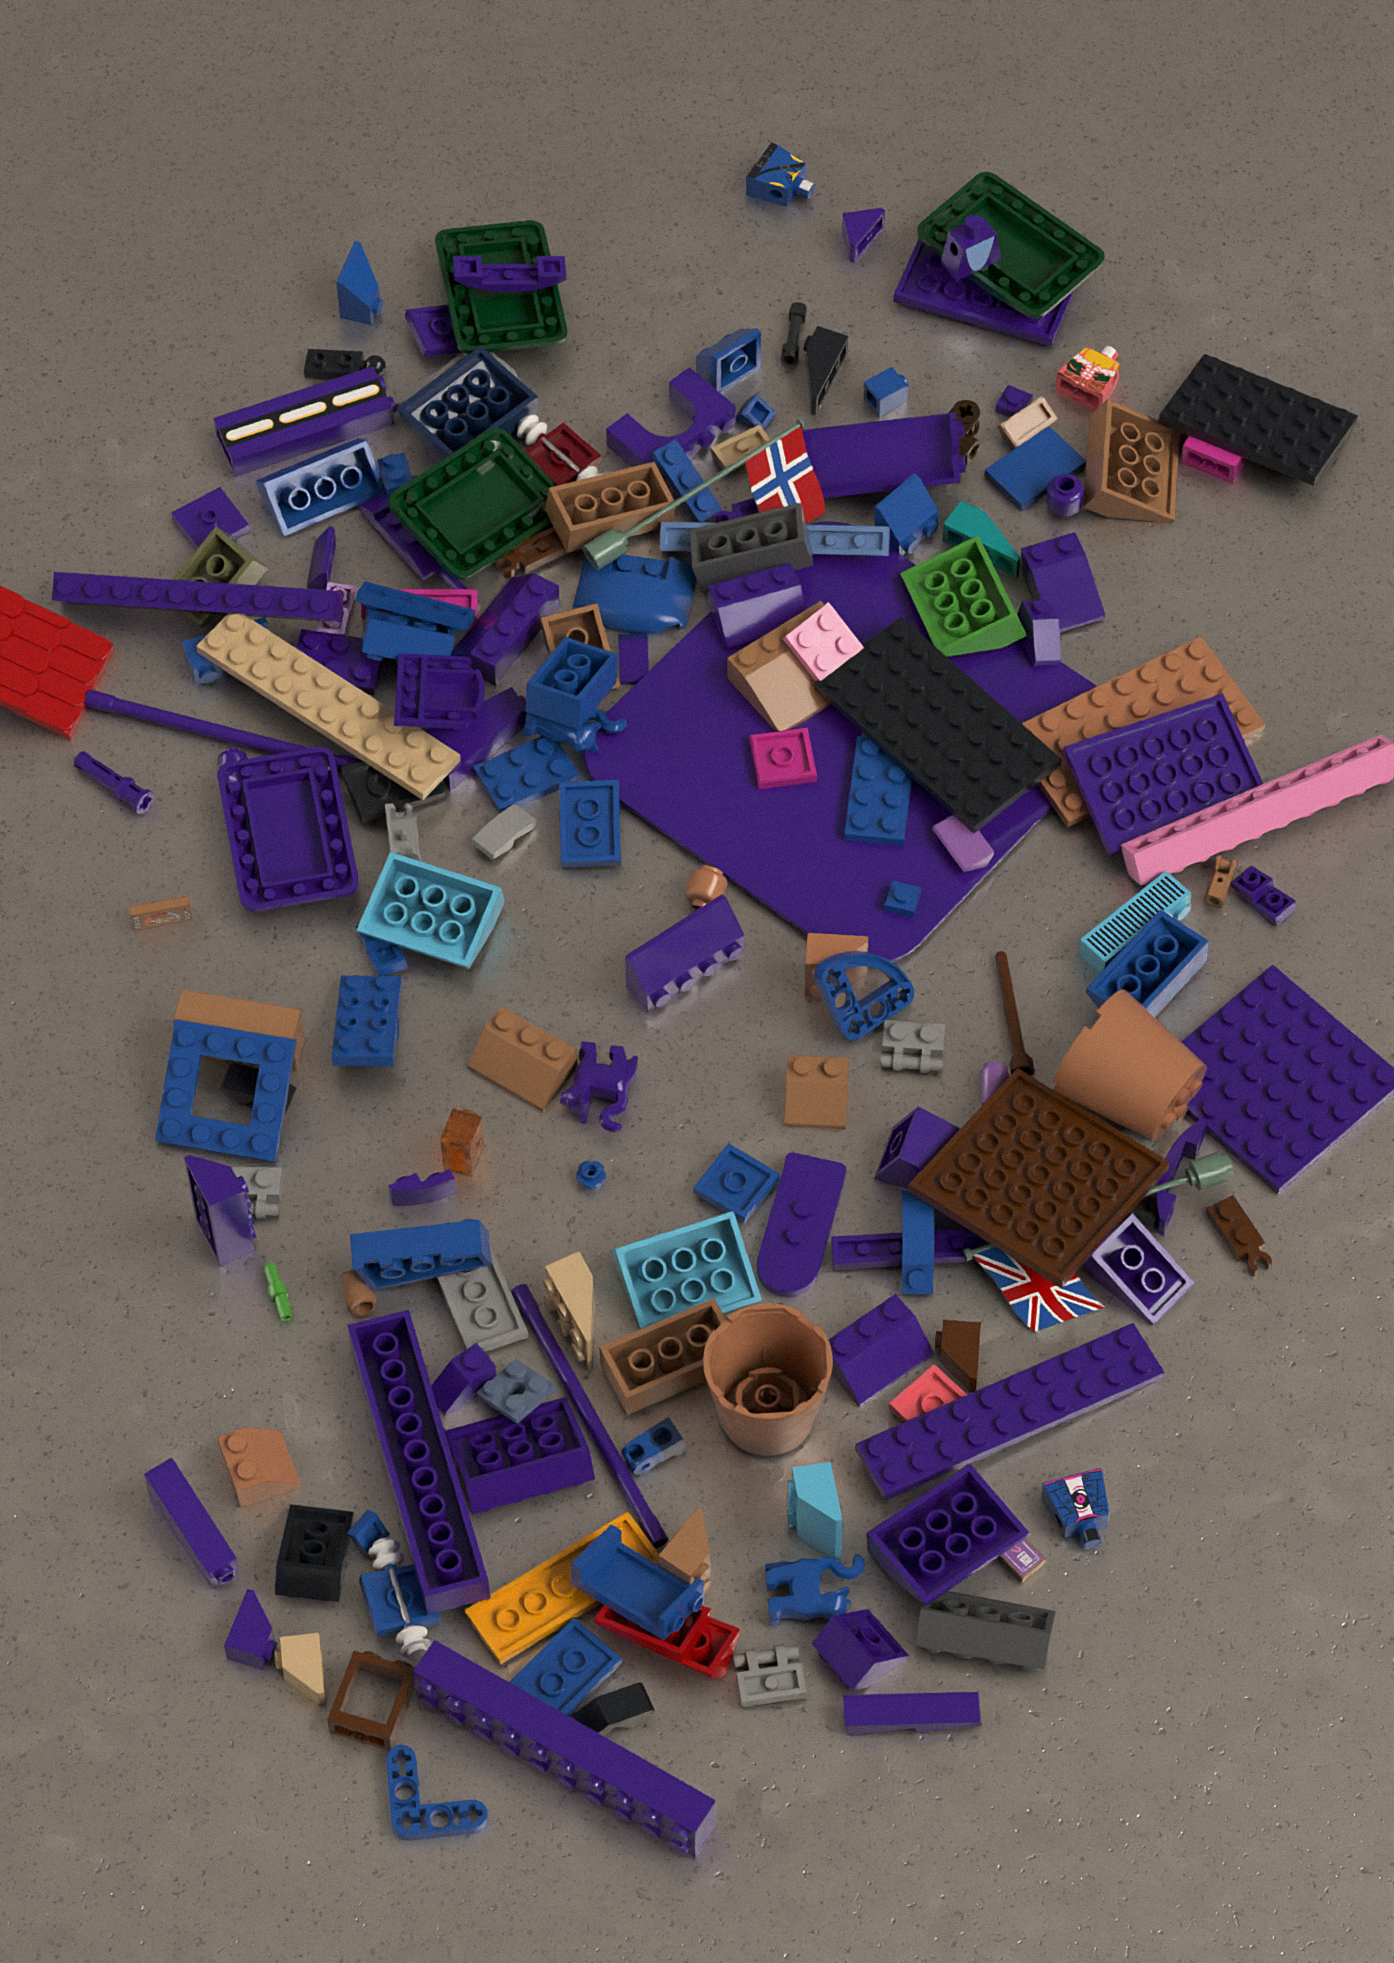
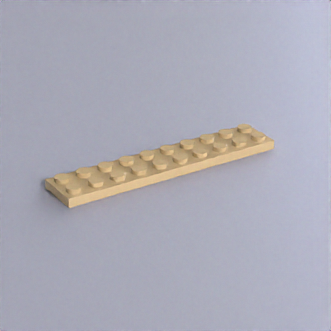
M228 613L196 646L197 653L422 800L461 761L459 753L419 727L394 726V711L244 614Z

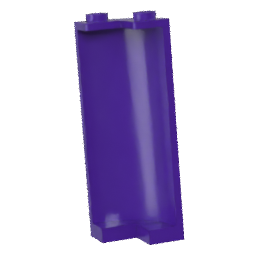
M956 412L802 430L807 455L822 489L823 498L892 491L914 473L919 476L925 487L961 483V474L966 473L965 456L960 454L959 438H964L963 421H957Z

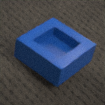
M892 881L884 911L914 918L922 888Z
M367 1510L347 1534L360 1553L370 1557L368 1551L373 1546V1543L381 1538H387L390 1533L377 1514Z

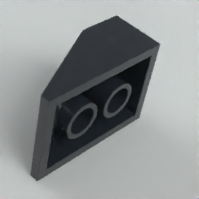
M290 1504L276 1564L275 1595L320 1601H340L350 1537L347 1533L352 1528L354 1512Z

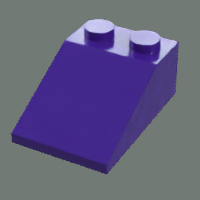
M1075 532L1021 548L1020 569L1034 599L1049 601L1059 619L1060 633L1106 619L1086 554Z
M1133 1213L1125 1217L1083 1264L1099 1284L1150 1325H1154L1195 1283Z

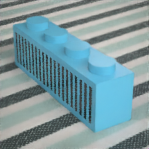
M1165 871L1080 939L1078 955L1100 974L1160 909L1171 917L1182 920L1190 911L1191 892Z

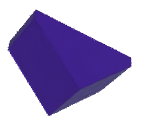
M883 208L842 214V233L851 262L855 263L885 228V210Z
M647 633L618 634L620 685L636 684L649 672Z

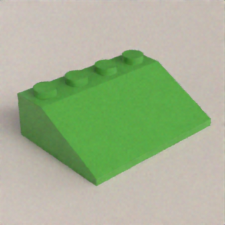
M979 535L900 573L934 646L946 657L1001 649L1027 636Z

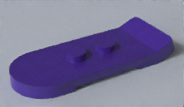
M794 1152L787 1154L757 1259L759 1281L772 1294L780 1297H796L808 1292L815 1285L820 1273L836 1209L843 1191L847 1174L844 1164Z

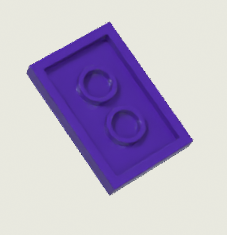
M301 629L296 646L298 650L366 694H375L384 657L383 660L367 658L366 653L361 651L362 638Z

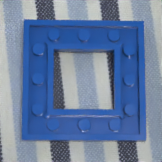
M175 1019L155 1141L277 1161L297 1040ZM202 1055L260 1065L250 1125L192 1116Z

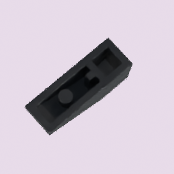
M820 326L816 327L812 336H807L803 348L806 352L811 414L814 415L817 414L848 355V336Z

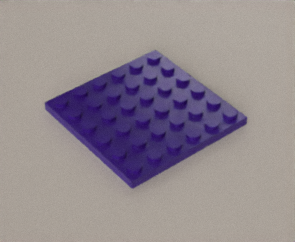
M1273 964L1181 1041L1207 1066L1202 1080V1087L1187 1105L1189 1108L1186 1115L1194 1122L1201 1118L1208 1120L1206 1132L1277 1194L1281 1193L1394 1094V1067Z

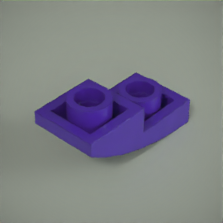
M1252 865L1231 882V887L1245 902L1276 926L1297 909L1296 900L1275 888L1273 878Z
M450 1169L442 1173H433L423 1182H421L417 1173L408 1177L402 1176L388 1186L390 1201L393 1206L421 1205L456 1194L455 1177Z

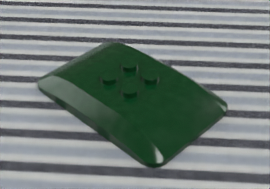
M982 172L972 178L918 225L917 229L918 238L942 258L947 235L950 230L965 224V219L970 215L984 217L997 234L1001 260L967 277L999 300L1030 318H1041L1049 313L1101 268L1105 260L1104 251L991 172Z
M534 220L451 228L437 233L435 236V246L456 345L462 353L470 354L480 346L490 353L554 346L565 342L568 329L557 284L531 291L496 292L469 287L454 280L453 256H481L482 264H536L537 256H551L545 229L541 223Z
M492 428L393 491L388 498V506L393 514L449 575L458 580H466L519 547L530 537L552 524L545 508L548 489L557 485L509 433L500 428Z

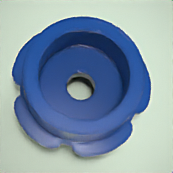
M585 1161L578 1166L579 1171L576 1172V1179L583 1188L595 1190L605 1181L606 1172L600 1162Z

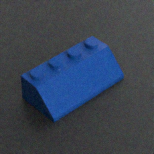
M360 438L256 480L264 505L282 536L289 535L358 506L385 491L367 440Z
M1160 909L1086 988V993L1099 1009L1114 993L1124 989L1156 1017L1208 961L1209 940Z

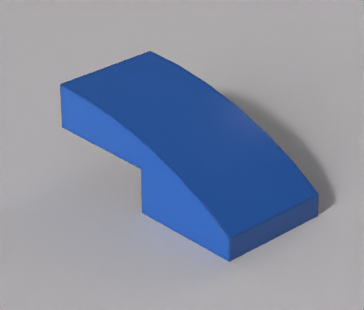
M358 933L378 976H387L407 968L406 959L397 945Z

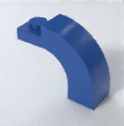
M902 1190L901 1292L902 1294H933L934 1207L911 1194L908 1190Z

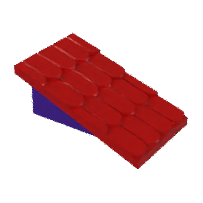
M0 586V706L71 740L87 708L85 706L87 692L89 690L95 691L115 650L114 644L108 642L105 637L72 623L70 619L24 599L20 594Z

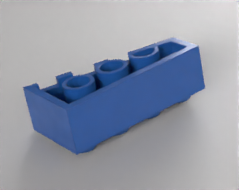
M465 1219L453 1223L350 1234L353 1270L373 1291L492 1265L489 1231L480 1220Z

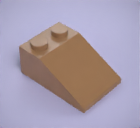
M597 603L542 617L540 620L549 656L565 637L610 651ZM618 676L617 682L611 690L620 688Z

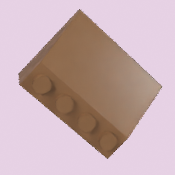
M1107 399L1090 416L1083 508L1109 518L1172 523L1175 519L1180 432L1159 424L1158 420Z
M822 601L727 658V678L776 732L791 730L831 705L814 689V682L816 681L782 639L823 607Z

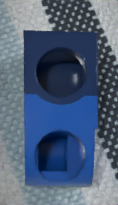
M667 1417L628 1442L623 1447L621 1454L633 1473L640 1475L648 1472L657 1463L660 1464L673 1455L675 1457L687 1452L682 1436L671 1419Z

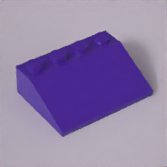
M567 1397L540 1404L519 1423H515L505 1415H499L445 1431L456 1471L472 1514L487 1512L499 1506L518 1503L524 1499L542 1494H550L556 1490L578 1486L595 1479L590 1449Z
M969 1464L867 1532V1551L886 1574L926 1606L1030 1536V1533L974 1467Z

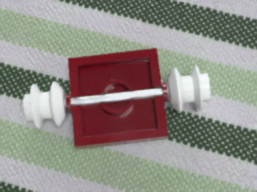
M537 415L525 416L520 420L517 426V436L521 439L526 438L525 443L530 446L525 452L557 486L598 476L596 466L602 462L601 454L564 422L546 435L547 424L545 422L538 423L539 418Z

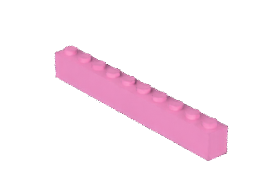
M1380 734L1121 844L1128 876L1141 886L1149 885L1165 871L1169 874L1181 872L1184 867L1195 862H1204L1212 855L1221 851L1232 850L1242 842L1258 839L1263 833L1270 830L1284 828L1289 822L1298 818L1309 817L1315 811L1324 807L1335 806L1345 798L1361 795L1366 789L1373 786L1389 783L1394 778V742Z

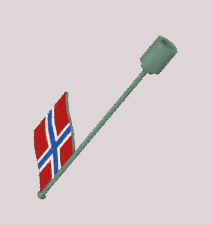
M797 419L796 424L629 531L623 533L621 530L616 531L610 528L582 546L587 560L594 569L600 570L627 552L628 537L744 463L750 491L759 513L801 503L806 525L825 513V503L822 489L807 455L802 429L805 427V421Z

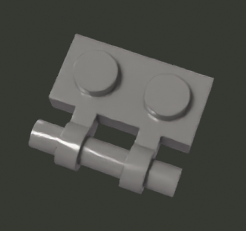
M885 1020L882 1052L894 1053V1055H881V1067H893V1071H902V1068L918 1069L920 1073H929V1070L942 1071L943 1059H933L931 1056L943 1057L945 1024ZM903 1054L921 1055V1058L903 1056Z
M231 1166L236 1177L242 1176L249 1190L247 1194L249 1200H256V1203H251L252 1208L249 1209L251 1215H255L256 1219H266V1216H278L279 1204L267 1202L268 1200L280 1201L282 1168Z
M784 1644L774 1645V1649L756 1651L753 1648L745 1650V1653L733 1655L734 1668L745 1666L748 1668V1671L736 1672L742 1708L807 1698L801 1663L788 1664L787 1661L799 1658L797 1645L785 1647ZM770 1662L777 1663L775 1667L759 1669L758 1664Z

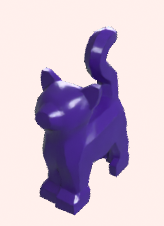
M582 1041L579 1050V1060L581 1062L574 1071L573 1084L565 1092L561 1093L560 1103L567 1106L570 1112L579 1114L581 1123L585 1124L591 1104L590 1096L616 1101L615 1104L606 1107L599 1115V1123L603 1129L609 1132H619L622 1129V1125L613 1122L611 1118L625 1111L629 1103L628 1095L630 1086L636 1078L638 1056H633L627 1060L623 1046L611 1045L609 1052L611 1064L597 1063L596 1044L594 1042Z

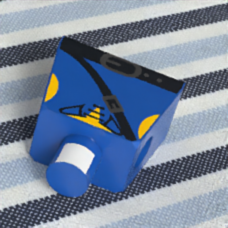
M771 142L746 176V195L787 206L797 194L810 199L814 193L815 184L806 180L807 165L804 161Z

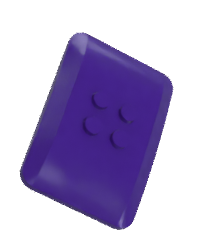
M313 747L224 763L219 768L217 778L240 903L244 909L250 912H260L346 897L357 891L359 887L358 873L335 757L331 750L325 747Z

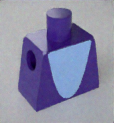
M976 215L968 216L965 219V224L950 230L947 235L941 263L955 281L1001 260L996 232L984 217Z

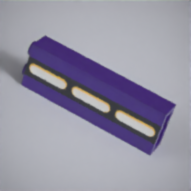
M372 366L213 419L216 437L234 476L237 477L394 425L393 413H396L397 409L392 396L387 397L385 393L387 388L383 377L377 376Z

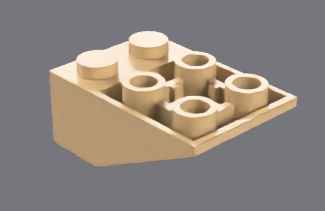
M578 1251L545 1266L546 1279L543 1280V1285L547 1294L544 1295V1300L548 1309L551 1312L556 1311L560 1318L557 1322L564 1337L570 1336L573 1342L571 1348L577 1361H583L589 1371L593 1369L594 1285L593 1275Z

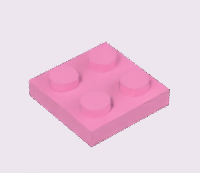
M829 602L782 638L815 681L818 679L820 681L864 648Z

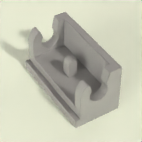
M393 803L385 804L390 852L421 861L416 816H413L412 806L406 803L404 812H396Z

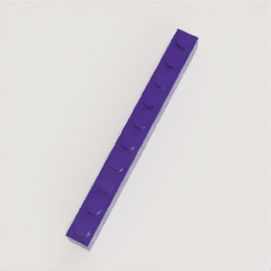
M54 572L52 601L61 604L222 615L234 613L251 617L339 623L342 622L344 597L343 593L333 590Z

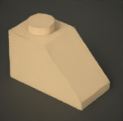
M319 1633L280 1637L281 1649H275L276 1669H283L285 1681L318 1706H326Z

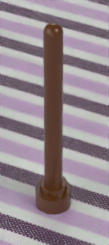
M999 951L995 955L1013 1051V1056L1009 1062L1010 1073L1012 1075L1019 1068L1032 1076L1035 1073L1033 1059L1025 1053L1007 954Z

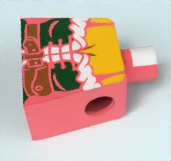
M1105 346L1100 353L1089 347L1082 349L1057 372L1055 391L1096 411L1107 399H1110L1118 382L1120 364L1115 361L1118 357L1117 351L1110 346Z

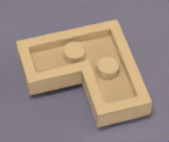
M758 425L711 447V455L721 469L724 470L771 439L761 425Z

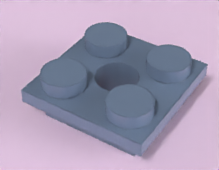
M516 1359L510 1362L492 1380L487 1381L476 1392V1395L515 1423H519L557 1390V1386Z

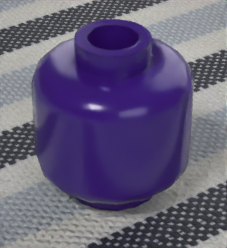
M1068 474L1052 478L1048 484L1046 496L1047 506L1050 511L1063 517L1072 516L1079 512L1084 499L1083 483L1077 477Z

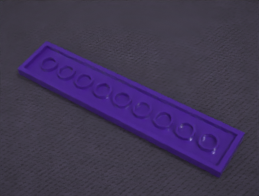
M1131 1323L856 1443L855 1451L886 1501L1164 1378L1165 1372L1135 1324Z

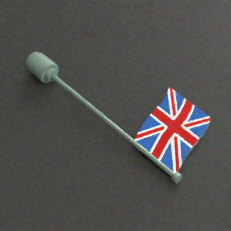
M1215 1152L1189 1161V1168L1185 1169L1186 1176L1155 1186L1145 1196L1189 1182L1191 1187L1196 1186L1199 1191L1227 1182L1229 1177L1234 1176L1232 1162L1226 1152L1222 1154ZM987 1244L970 1250V1248L963 1249L966 1261L973 1260V1258L995 1281L1017 1317L1034 1333L1105 1308L1085 1288L1076 1273L1061 1289L992 1244Z

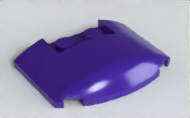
M386 490L358 505V509L422 580L433 576L443 569L437 560L390 510Z
M399 653L394 726L468 728L480 714L484 703L485 684L480 670H473L470 667L472 660L469 657Z

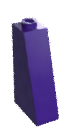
M512 687L485 700L480 714L466 729L428 728L424 730L460 754L461 761L443 779L450 791L459 786L474 772L473 766L488 760L524 728L527 714L525 712L526 699L522 695L518 696Z
M172 1457L145 1473L144 1476L151 1504L211 1588L231 1581L236 1573L239 1572L237 1558Z

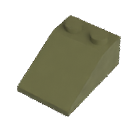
M216 526L173 580L256 585L268 568L232 535ZM183 612L200 628H203L220 615Z

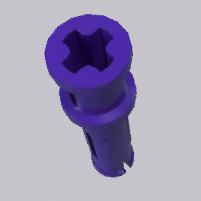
M85 751L80 752L76 756L74 767L110 789L115 799L120 802H127L133 806L134 811L138 814H143L150 808L154 801V792L149 789H142L136 785L135 780L131 777H122Z

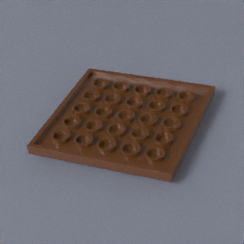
M1017 1068L909 1183L908 1192L1062 1289L1169 1170L1170 1162Z

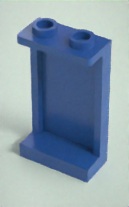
M611 1524L571 1562V1585L664 1641L672 1632H677L682 1627L685 1619L692 1612H697L702 1607L705 1601L704 1581L697 1578L690 1585L622 1544V1530Z

